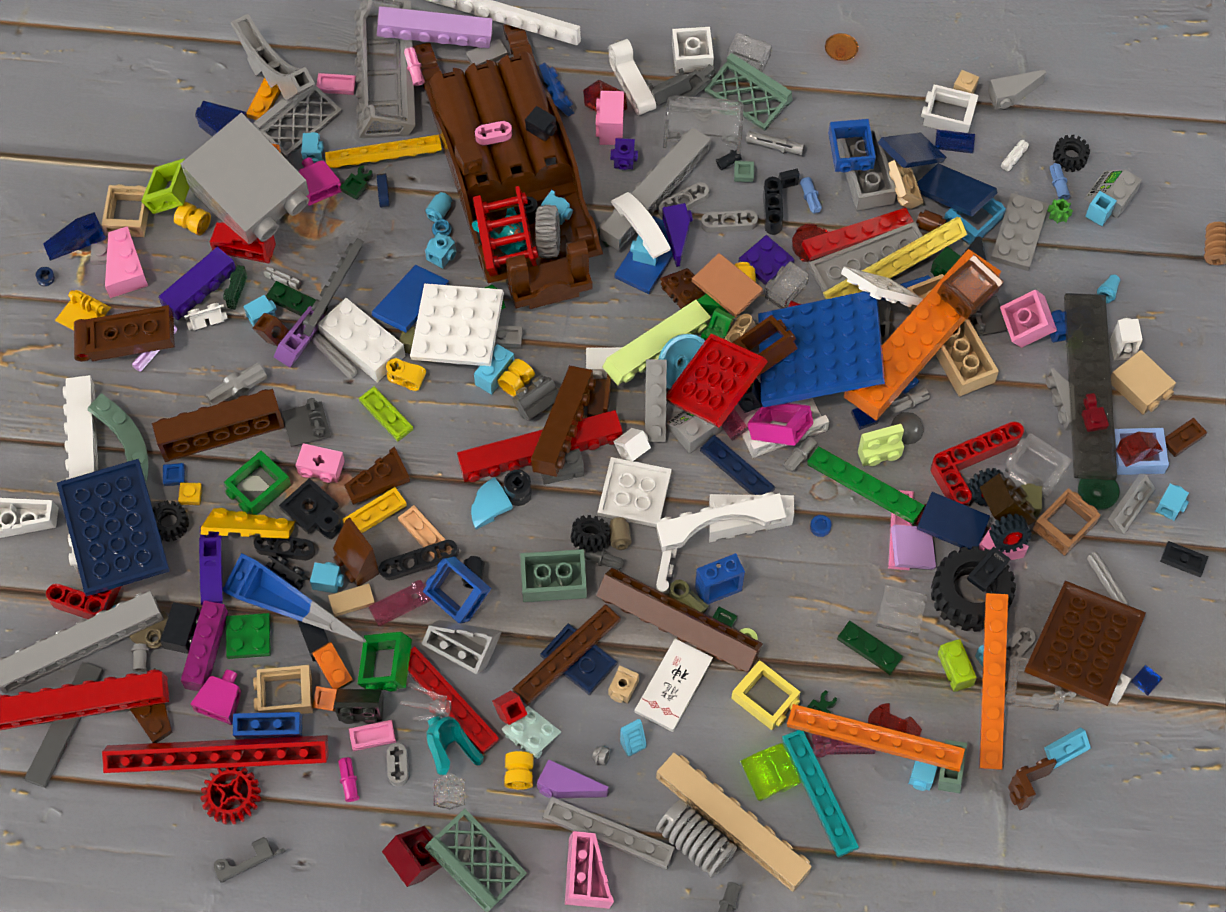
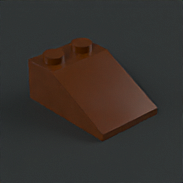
M347 518L334 544L335 556L333 559L337 566H343L346 570L344 574L350 583L354 582L358 587L379 575V570L373 548L351 518Z

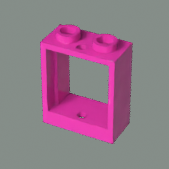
M791 403L764 408L762 406L748 421L751 440L795 446L813 425L811 407ZM772 421L785 422L788 424L784 426L770 423Z

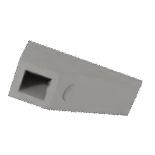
M1051 368L1046 377V385L1048 389L1051 388L1053 394L1052 402L1059 411L1058 419L1060 424H1063L1065 431L1085 427L1082 417L1083 410H1086L1083 402L1085 397L1054 368Z

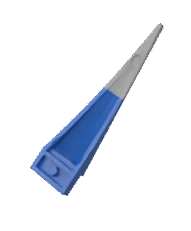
M241 553L223 587V592L254 606L361 642H366L363 637L266 565Z

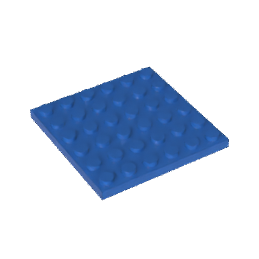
M864 291L758 313L759 323L770 315H773L777 321L781 319L787 328L786 331L791 330L796 338L794 343L798 348L760 375L761 403L763 408L885 384L878 299L871 297V292ZM778 332L771 335L759 344V352L775 343L782 336Z

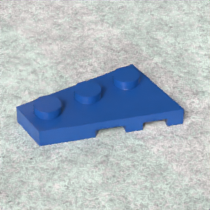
M544 62L539 66L544 81L549 86L547 87L548 92L553 96L554 104L569 117L574 114L571 107L573 102L568 95H565L564 91H566V88L561 81H558L557 77L559 75L553 66L550 68Z

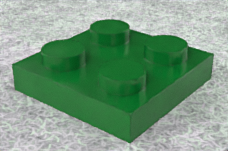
M269 613L226 616L227 659L271 656Z

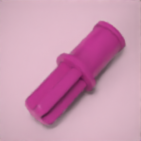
M341 758L338 763L341 773L340 783L343 784L345 801L354 802L359 800L356 786L357 776H354L351 758Z

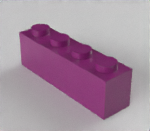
M209 601L203 602L181 677V682L187 690L199 692L212 674L226 625V616L229 614L225 604Z

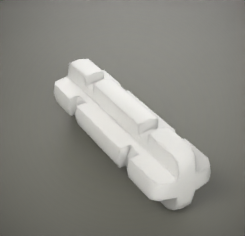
M1020 140L1017 146L1008 154L1007 158L1004 159L1001 168L1005 171H1010L1013 167L1012 165H1015L1023 155L1022 153L1028 149L1029 143L1025 142V140Z

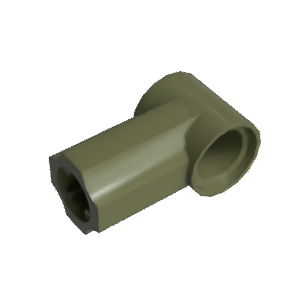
M679 579L671 584L670 597L702 613L706 612L709 606L689 589L687 582ZM681 589L684 594L677 595L674 590Z

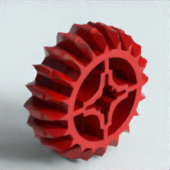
M227 767L225 768L226 771L218 768L219 774L210 773L212 780H205L204 783L207 787L201 788V792L205 794L200 797L201 801L204 802L202 807L204 810H208L207 815L209 817L214 816L216 822L222 819L223 824L226 825L230 819L232 824L235 825L237 818L244 822L245 818L243 816L245 814L249 817L252 816L250 809L257 810L258 806L254 802L261 801L260 796H258L261 793V789L257 787L259 781L254 779V774L252 772L248 773L245 767L241 770L239 767H234L233 770ZM232 780L229 784H223L226 781ZM243 782L248 786L247 798H244L240 793ZM216 791L222 796L219 807L214 804ZM232 792L235 793V795L233 797L230 796V798H228L226 795L228 793L232 794ZM240 805L239 807L230 810L232 806Z

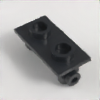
M268 556L272 562H268L266 566L280 577H283L285 574L284 580L299 591L304 585L302 581L310 580L309 577L304 575L306 572L298 566L293 568L288 564L289 560L283 556Z

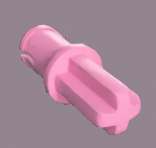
M413 47L406 48L404 54L413 86L422 85L425 83L421 72L422 65L418 62L415 49Z

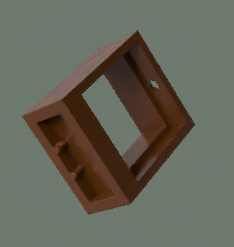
M770 315L732 342L750 351L776 332L782 336V338L758 354L768 361L759 375L798 349L794 343L796 340L791 330L786 331L787 328L782 320L779 319L777 321L773 315Z

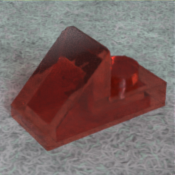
M885 711L881 713L877 725L920 737L922 731L912 717L909 716L906 719H901Z

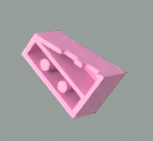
M128 226L108 232L105 288L109 297L113 298L147 287L148 284Z
M573 831L569 837L565 905L610 909L614 903L607 883L608 879L603 868V860L595 833Z

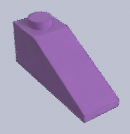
M311 306L308 307L279 343L274 354V358L289 368L299 358L319 329L317 324L310 337L303 334L305 329L303 322L308 314L312 315L314 312L311 310Z
M549 759L537 781V789L548 798L552 796L555 798L607 797L609 794L608 786Z

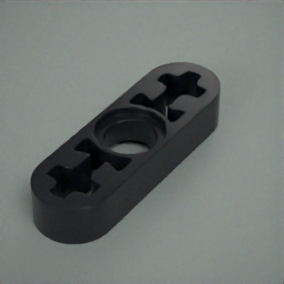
M260 535L254 539V547L260 555L275 557L281 555L284 558L303 561L310 560L315 555L314 545L308 539L289 537V539L260 537ZM264 541H267L268 545H265L264 548H261L260 544H263ZM282 543L290 544L289 550L285 552L280 551L279 546ZM305 546H308L309 550H307L305 554H303L301 549H304Z

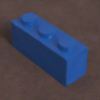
M300 712L234 713L233 736L236 739L302 736V715Z

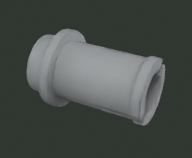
M134 644L131 649L133 653L132 670L134 672L147 671L146 653L149 652L146 644Z

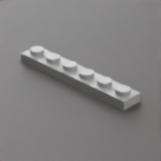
M551 797L543 815V820L570 831L595 833L597 842L667 870L675 847L553 797Z

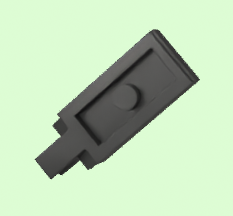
M709 64L702 71L695 69L688 75L691 90L671 100L682 108L710 84L711 79L716 75L715 68Z

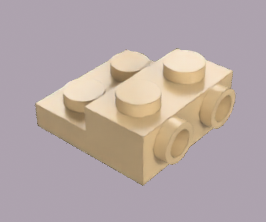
M895 160L889 162V175L895 183V192L900 205L911 210L924 203L912 168H903Z

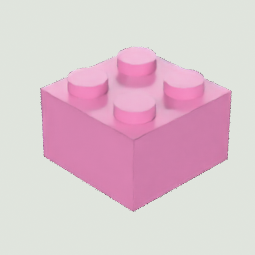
M601 91L600 98H597L596 137H599V145H615L616 138H623L624 91Z
M1036 289L1000 307L1012 342L1021 348L1057 331L1046 298Z

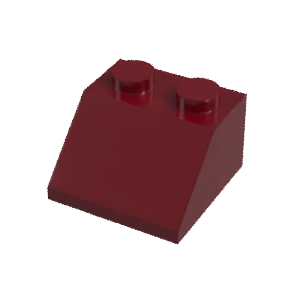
M425 826L395 835L382 851L407 887L422 882L442 868L425 849L428 842L433 839V836Z

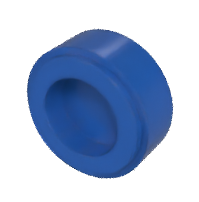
M817 515L811 520L810 530L815 536L824 537L830 533L831 521L827 516Z

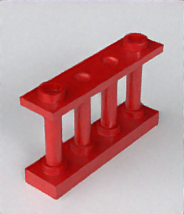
M519 186L515 187L517 196L487 203V201H483L481 195L473 197L486 269L490 277L498 275L497 268L502 264H506V259L511 256L515 257L524 254L525 259L529 258L532 265L537 266L538 250L536 246L533 247L525 208L528 200L526 193H522ZM519 204L520 214L493 221L487 219V213H490L489 211ZM519 222L523 224L524 232L497 239L491 238L490 232L494 228ZM526 240L528 249L526 251L501 257L494 255V249L498 246Z

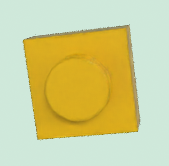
M180 483L178 503L181 505H200L202 484Z

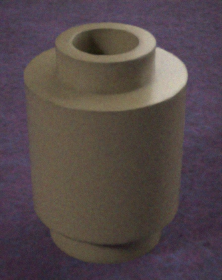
M614 518L610 521L609 525L611 546L617 550L627 549L632 543L629 523L625 518Z

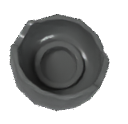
M901 412L893 418L891 426L902 424L904 429L902 436L903 444H913L921 439L923 426L916 414Z

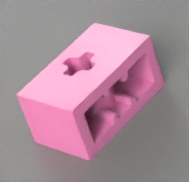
M303 443L296 462L298 474L302 477H314L326 483H331V481L338 483L345 460L343 452Z

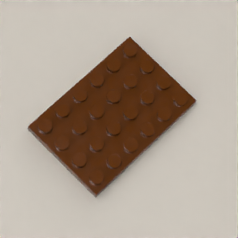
M1065 581L1024 672L1108 706L1146 612Z

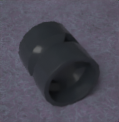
M518 469L507 473L504 478V490L507 497L514 506L525 505L529 502L532 495L530 476L525 471Z

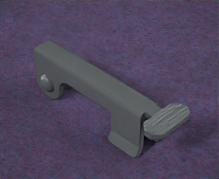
M262 837L252 842V846L257 854L256 856L236 866H231L225 859H218L214 863V870L219 881L222 883L276 855L286 852V849L282 848L273 853L267 838Z

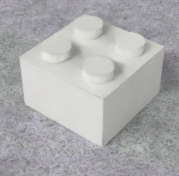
M710 27L672 29L675 73H679L681 68H683L684 73H690L695 69L702 71L709 64L713 66L714 56Z

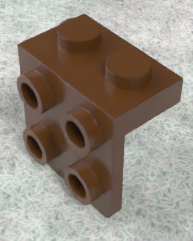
M1044 758L1036 762V766L1030 768L1024 766L1016 770V774L1012 777L1008 788L1011 792V801L1014 805L1018 806L1019 810L1028 808L1036 795L1031 782L1048 776L1057 764L1055 758L1051 760Z

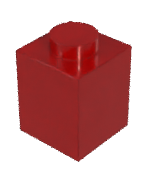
M511 690L492 700L500 720L508 725L528 715L520 696Z

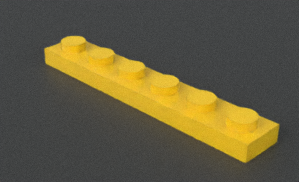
M439 135L329 151L325 152V158L329 168H340L345 165H359L364 162H378L384 159H397L403 156H416L422 153L432 154L442 151Z

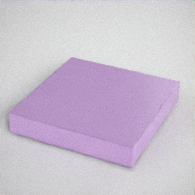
M893 525L891 527L895 567L930 570L936 568L933 537L917 530V526Z

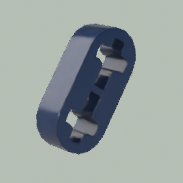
M376 174L380 208L390 207L387 174Z

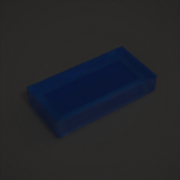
M937 130L935 146L939 150L973 154L975 134Z

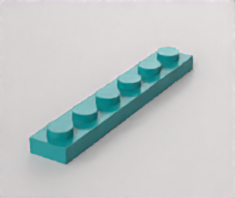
M797 730L782 736L786 750L837 857L858 850L859 846L804 731Z

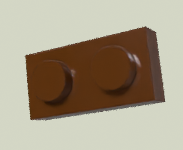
M1192 418L1165 437L1166 448L1176 457L1205 437L1207 431L1195 418Z

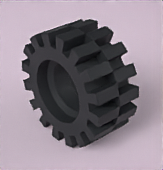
M1065 135L1064 139L1061 137L1055 145L1053 160H1055V163L1060 164L1061 168L1064 167L1066 172L1071 169V172H1075V169L1079 171L1087 163L1090 154L1089 144H1086L1085 139L1080 141V136L1076 139L1074 138L1075 135H1071L1070 138L1068 135ZM1073 150L1078 154V157L1067 156L1064 151Z
M167 500L164 501L165 505H162L160 502L158 503V508L153 507L161 540L165 538L166 541L170 542V538L175 541L177 540L175 536L178 535L181 538L183 536L182 532H187L186 527H189L188 516L181 504L178 503L176 505L175 501H171V504H169ZM174 515L177 518L174 525L170 527L161 525V520L165 516Z
M583 515L580 519L576 518L572 525L571 543H574L575 548L579 546V550L586 549L587 553L590 550L596 553L597 549L600 552L608 544L609 524L607 522L604 523L602 518L598 520V516L591 518V515H587V518H585Z

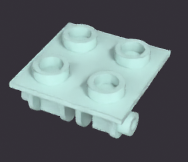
M527 706L525 710L528 715L510 725H505L502 730L507 739L509 738L516 746L521 745V750L526 748L525 752L533 754L538 759L542 755L541 751L561 731L531 707Z

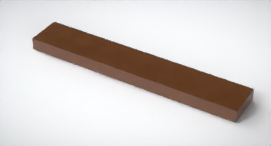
M605 604L512 688L513 692L519 695L520 699L528 706L621 621V618Z

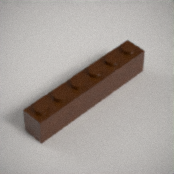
M569 365L532 455L533 472L557 477L559 470L563 469L565 455L571 449L572 437H576L578 422L582 421L584 407L588 406L590 392L594 391L596 386L593 370Z

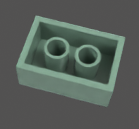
M584 549L520 553L523 602L587 598Z

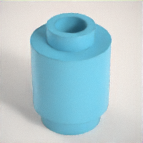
M443 192L435 195L425 210L427 217L434 222L443 219L451 208V197Z

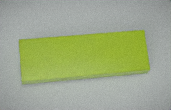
M375 386L358 398L359 402L397 442L414 430L413 426Z

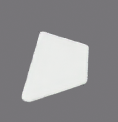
M248 476L237 485L239 491H265L270 487L259 476Z

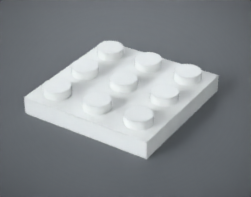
M845 266L841 272L842 275L848 278L847 281L849 283L859 285L858 288L862 291L871 292L870 296L881 300L884 297L885 300L892 303L900 301L901 304L911 307L912 304L918 306L923 298L888 277Z
M611 457L597 512L598 516L612 519L622 517L627 522L656 527V523L659 522L662 516L672 469Z

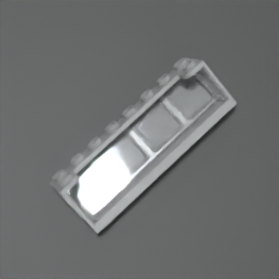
M361 0L359 10L355 11L354 21H356L354 35L357 36L355 51H357L355 81L358 82L356 113L359 117L356 128L359 130V138L409 136L415 127L414 86L411 74L407 70L408 64L404 54L406 48L412 47V40L377 36L379 6L411 10V1Z

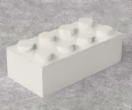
M347 298L340 302L318 323L320 335L376 382H379L387 374L386 364L389 360L394 358L402 360L405 357L404 345Z

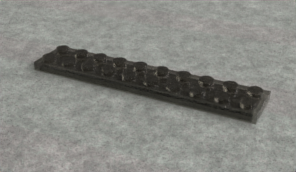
M1065 293L1064 310L1074 478L1116 480L1117 463L1106 295ZM1094 393L1097 400V408H1104L1109 423L1107 429L1087 432L1082 417L1083 410H1086L1083 402L1086 394Z

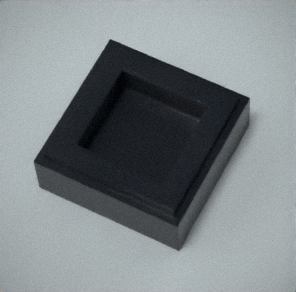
M798 168L779 173L778 178L781 180L782 189L798 185L800 175Z

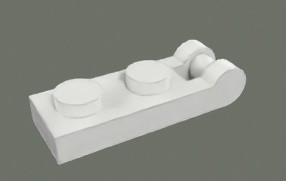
M677 549L664 551L662 554L656 590L666 595L669 594L667 578L672 577L674 565L670 564L671 558H676Z

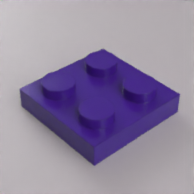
M765 235L739 257L738 262L750 263V266L755 268L756 278L767 287L788 269L795 259L768 235Z

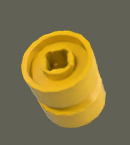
M186 201L177 208L174 214L175 224L185 229L188 228L189 231L199 236L205 233L211 221V214L201 208L197 209L195 205Z
M515 359L508 367V371H505L499 377L497 383L502 390L514 397L517 390L529 384L534 378L535 372L523 360Z
M514 751L505 755V768L508 770L504 776L505 787L515 790L533 787V775L530 771L534 765L533 754Z

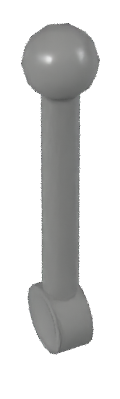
M1072 691L1047 695L1035 693L1032 696V701L1038 703L1043 699L1066 696L1074 698L1077 694Z

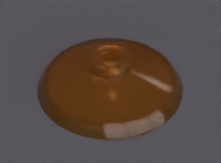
M837 33L826 40L825 51L835 60L846 61L852 59L857 54L858 43L848 34Z

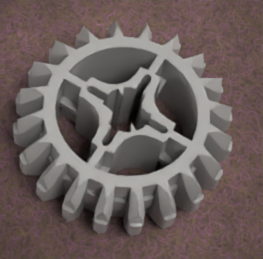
M555 205L539 206L535 218L536 246L538 255L541 258L550 259L557 257L560 251L559 213Z

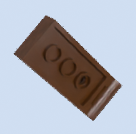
M169 305L91 319H78L74 322V359L80 362L90 359L91 361H98L175 347L174 316Z

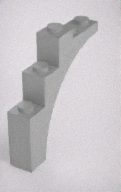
M249 13L231 22L248 55L247 60L254 74L263 73L270 88L278 85L285 101L303 93L315 84L306 66L303 68L293 67L274 52L255 26Z

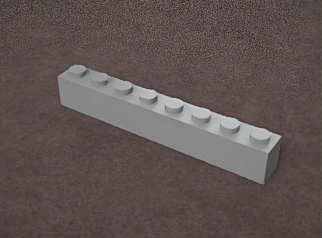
M692 127L688 133L685 132L681 136L680 141L676 145L674 144L670 148L669 153L659 160L654 170L651 169L647 173L643 182H639L636 185L632 195L646 208L650 215L659 207L660 202L671 194L710 151L711 138ZM616 209L612 211L609 219L604 220L599 227L600 239L618 251L636 232L625 216L621 217Z
M151 591L141 592L135 598L129 601H122L108 611L98 612L93 618L81 620L69 629L59 630L54 636L40 639L28 648L18 649L11 656L1 657L0 690L6 694L164 620L155 597Z

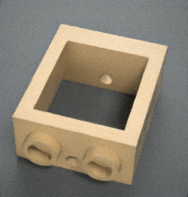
M109 185L102 220V228L106 236H108V232L128 226L131 237H145L149 209L143 203L139 220L114 219L117 200L141 201L147 187L140 185Z
M309 665L257 670V677L253 678L254 690H257L258 697L254 698L255 711L259 713H313L312 672ZM301 678L302 704L266 707L265 682Z

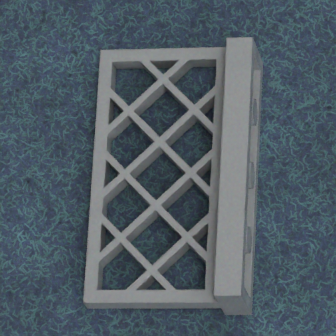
M314 84L303 93L287 101L284 98L257 119L254 122V126L272 144L280 146L281 141L292 142V147L287 151L280 146L281 154L288 158L302 146L303 138L294 137V130H306V133H308V130H311L309 133H317L341 113V109ZM315 92L320 97V102H309V97ZM297 106H307L306 113H295V108ZM309 106H320V114H309ZM322 107H331L334 112L322 114ZM284 117H293L292 125H281V120ZM295 118H306V126L295 125ZM308 118H320V123L317 126H308ZM270 129H279L278 137H271L266 132ZM281 129L292 130V137H281Z

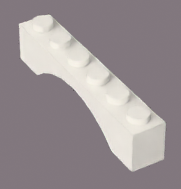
M769 492L757 499L748 497L741 500V503L736 504L727 502L716 509L706 507L701 509L699 513L692 514V512H686L674 519L671 517L662 518L656 523L661 550L664 552L681 548L697 531L719 521L744 520L763 527L785 523L786 514L780 493L774 494V492Z

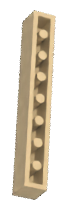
M673 753L658 769L656 779L794 892L810 873L812 867L810 861L802 854L797 855L787 841H781L774 836L775 832L770 827L762 826L753 813L750 811L745 812L735 798H728L718 784L710 783L701 770L693 769L684 756H678Z

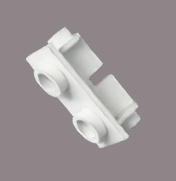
M213 303L207 306L208 309L202 311L199 308L188 311V315L184 316L186 320L190 319V322H187L188 329L195 331L207 327L205 319H209L211 325L224 322L225 319H228L226 311L221 312L222 309H225L224 305Z

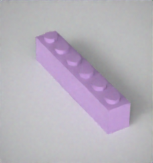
M379 6L377 36L490 48L492 18Z

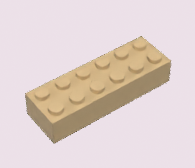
M941 274L907 287V289L924 299L944 275ZM912 304V306L909 307L910 311L912 312L917 307V305ZM967 319L935 354L959 397L995 383L999 372L970 320Z

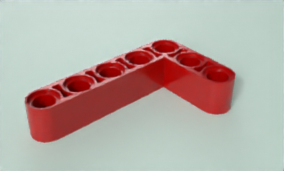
M1015 421L1007 423L937 453L933 458L930 471L944 496L969 506L972 494L959 471L1019 445L1024 434L1022 424ZM991 440H996L999 444H995ZM973 448H978V449H980L981 451H980V452L975 451ZM955 456H961L963 459H957ZM941 463L945 467H939L937 464ZM951 480L955 484H949L947 481ZM958 497H961V498H963L965 501H963V502H962V501H959L957 498H958Z
M52 584L46 590V597L55 609L90 619L95 617L98 612L108 611L112 608L122 586L110 589L106 593L100 592L86 597L82 591L61 584ZM57 594H62L60 598L54 599ZM81 600L80 604L76 606L73 605L74 602ZM101 607L99 611L92 612L94 608Z

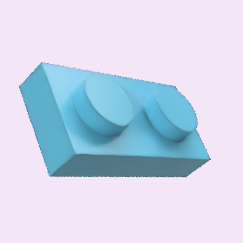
M1080 727L1044 747L1049 760L1056 759L1055 769L1091 749L1086 731Z

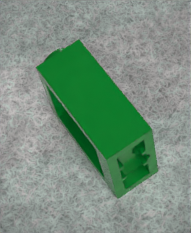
M261 450L226 479L224 485L226 495L232 501L236 499L242 511L257 515L291 486L289 476ZM261 467L276 482L251 502L236 486L257 468Z
M403 632L364 635L366 642H363L357 684L364 689H382L390 692L406 688L412 639ZM394 649L391 676L373 678L376 652L378 650Z

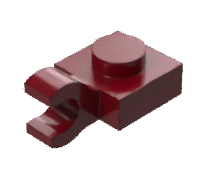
M1094 393L1086 394V398L1083 399L1086 410H1083L1082 417L1087 432L1107 429L1109 423L1104 408H1097V400Z

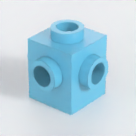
M440 233L435 238L429 240L425 249L426 260L442 269L449 260L452 261L457 252L455 241L450 236H444Z

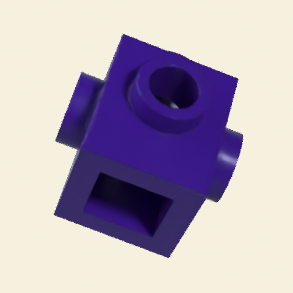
M615 139V149H611L610 160L614 161V168L621 170L633 169L634 162L638 161L635 139Z

